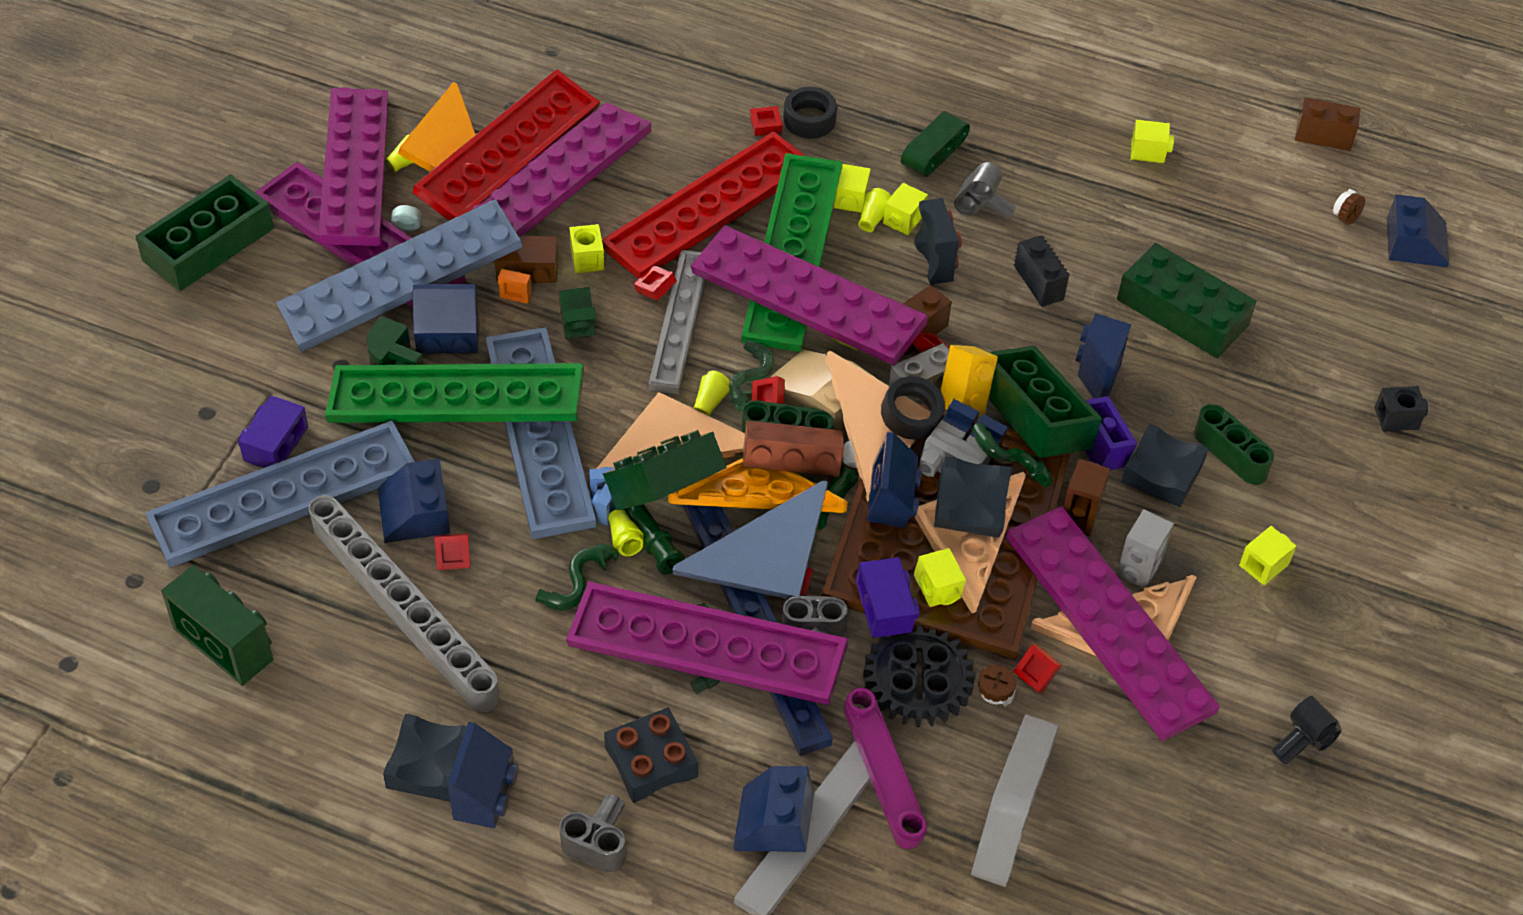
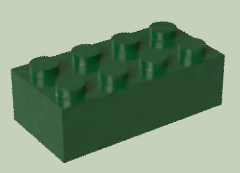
M230 174L135 237L142 261L176 289L182 291L273 230L274 225L269 203Z
M1154 243L1122 275L1117 296L1118 301L1217 359L1250 325L1257 302L1252 297L1157 243Z
M1035 345L989 352L998 356L988 399L1039 458L1093 448L1102 418Z

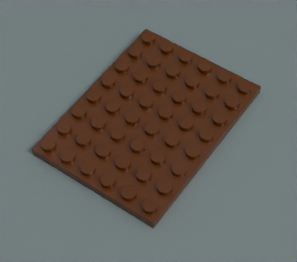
M917 403L925 409L929 410V407L927 405ZM944 411L941 420L943 419L947 411ZM1007 429L1001 448L1006 451L1011 448H1018L1030 454L1038 462L1041 461L1051 473L1052 484L1047 488L1040 485L1034 479H1031L1028 469L1017 461L1006 464L992 459L988 464L990 466L1012 467L1011 475L1024 472L1026 477L976 612H970L962 596L950 605L940 604L933 607L928 605L914 577V572L919 556L935 552L915 517H910L905 528L866 521L868 502L862 478H860L821 596L837 597L844 601L847 608L865 613L855 582L859 564L861 562L899 557L903 570H907L910 576L909 590L911 597L916 598L919 605V618L915 619L914 629H917L918 624L922 625L924 632L927 633L931 628H935L937 636H941L947 631L949 632V640L959 639L962 644L1016 659L1037 578L1007 540L1006 536L1009 529L1056 509L1070 453L1039 458L1017 432ZM929 436L917 439L911 447V450L918 456L917 469L919 468L925 441ZM937 471L934 476L930 477L921 474L920 485L918 489H915L914 497L919 498V506L937 500L941 472Z

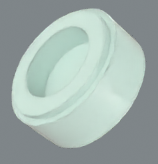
M398 206L392 211L391 223L401 231H415L421 226L422 214L420 210L413 206Z

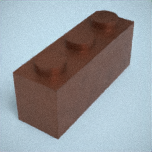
M747 421L743 445V467L839 477L844 450L842 431Z

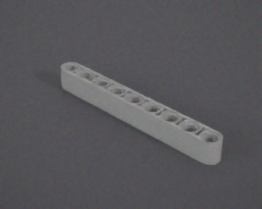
M328 495L314 498L309 504V514L315 535L472 709L478 712L493 710L499 702L498 681L495 672L335 498ZM484 688L487 689V690H485V691H477V690L484 689Z

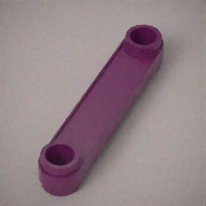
M856 688L846 697L843 708L845 717L895 842L901 848L913 849L924 840L927 831L926 820L923 817L874 694L868 689ZM854 704L863 705L866 709H859ZM903 827H912L917 833H908Z

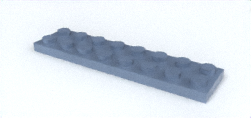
M495 199L276 302L300 351L303 352L413 300V285L446 284L522 248L521 240Z
M546 327L485 337L490 364L555 363ZM571 421L504 422L531 538L537 539L596 528V517Z
M389 421L147 511L145 514L167 565L171 568L310 515L309 504L318 496H332L341 503L376 490L406 463L415 461L393 421Z

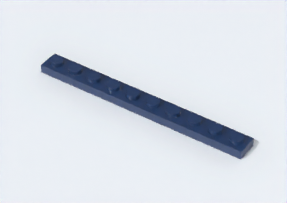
M683 505L703 549L734 532L722 507ZM720 585L733 613L777 623L764 594ZM770 692L799 756L832 746L833 738L816 702Z

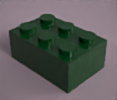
M695 430L680 436V438L677 435L661 441V445L657 446V449L655 446H651L638 451L634 457L629 456L614 462L615 469L603 473L616 510L659 500L726 469L727 467L714 432L700 435L699 430Z
M192 565L161 590L173 629L240 685H245L274 660L270 648L272 642L265 629L267 622L264 617L255 609L252 611L247 609L236 593L231 590L226 592L221 588L219 582L211 573H203Z

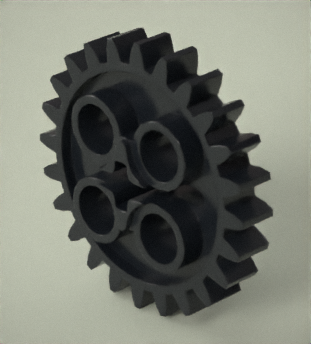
M918 624L916 632L890 635V639L886 636L880 637L879 645L873 643L870 654H866L863 677L865 678L864 688L874 694L875 700H879L878 707L880 711L887 708L890 709L889 719L895 718L898 714L902 715L903 725L908 722L909 718L915 720L916 727H920L922 719H927L932 727L936 717H939L946 723L949 712L958 716L960 706H967L969 696H972L976 675L972 671L974 661L967 660L968 649L958 650L959 639L948 642L949 632L946 631L941 636H937L935 628H931L927 633L924 632L920 624ZM917 651L922 652L921 700L916 698ZM897 658H903L906 661L898 660ZM931 660H937V661H940L941 663H936V662H933V661H931ZM897 687H903L907 690H900ZM931 689H937L942 692H934Z

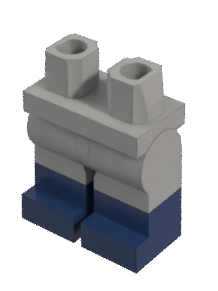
M953 399L947 413L925 441L918 469L928 477L934 476L937 471L941 472L946 456L959 458L970 463L988 465L993 458L987 455L975 441L976 436L972 431L973 426L977 423H983L1000 447H1002L1008 427L984 414L981 415L976 423L979 412Z

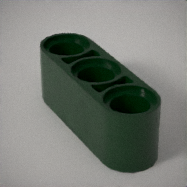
M943 111L907 145L901 156V164L924 177H928L965 141L970 131V124Z
M765 401L748 402L742 409L743 433H745L747 421L833 430V418L831 414L823 410Z
M1216 404L1203 406L1194 430V436L1198 442L1208 447L1212 454L1245 482L1253 485L1264 483L1268 478L1274 460L1273 450L1223 407Z

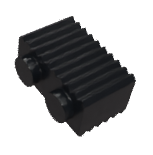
M1040 235L1020 241L1017 244L1016 259L1013 265L1040 306L1044 307L1065 299L1070 273L1061 264V260H1058L1059 257L1055 256L1056 253L1053 252V248H1050V244H1047V240H1044L1045 236Z

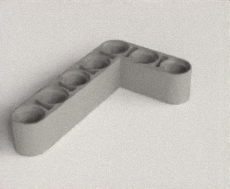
M1025 714L994 792L971 876L1003 887L1007 886L1025 823L1049 759L1059 725Z

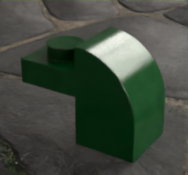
M590 287L559 290L558 299L565 339L595 336L596 314L595 306L592 307Z
M381 316L367 335L370 365H423L422 354L409 349L411 345L408 326Z

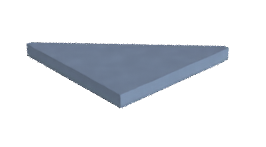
M819 482L679 562L673 567V575L786 599L795 596L799 597L828 482Z

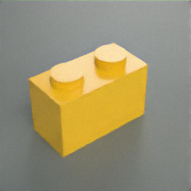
M950 345L940 390L945 400L946 410H948L953 399H956L979 412L978 417H981L982 414L985 415L998 356L974 346Z

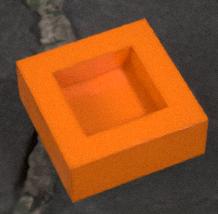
M502 269L498 276L500 298L529 304L532 297L531 275Z

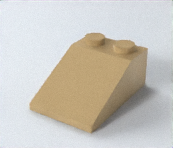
M803 349L802 352H799L771 377L779 376L785 379V404L826 411L833 418V430H841L845 427L843 412L833 388L829 365L826 364L825 359L827 355ZM847 360L848 362H850V363H852L853 365L857 366V367L860 368L861 370H863V371H865L866 373L870 374L869 372H867L866 370H864L863 368H861L860 366H858V365L855 364L854 362Z

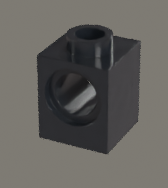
M1419 386L1382 388L1374 407L1383 432L1419 430L1424 417L1428 414V403L1422 397Z

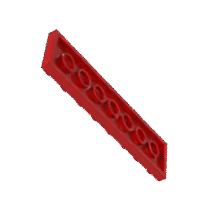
M556 69L417 182L413 187L412 193L448 221L471 211L475 205L481 204L494 190L500 188L530 161L596 111L600 101Z
M773 131L603 238V249L639 279L653 265L661 268L678 257L682 250L692 248L724 225L729 224L775 194L785 154L805 155Z

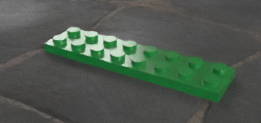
M785 154L764 243L821 267L843 162ZM750 300L741 335V343L802 352L807 326Z
M583 363L336 365L325 417L328 423L389 421H578L584 367Z

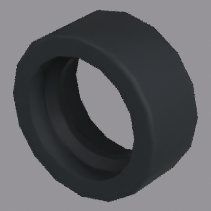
M801 87L793 90L786 97L783 119L785 126L791 133L804 138H819L827 135L835 126L837 103L830 92L817 87ZM811 107L817 108L825 114L810 118L802 116L795 111Z
M916 376L902 377L891 383L881 404V416L885 425L894 434L913 440L926 438L932 434L945 411V400L941 391L932 382ZM900 396H913L922 400L931 412L929 418L916 420L904 416L895 405L896 398Z

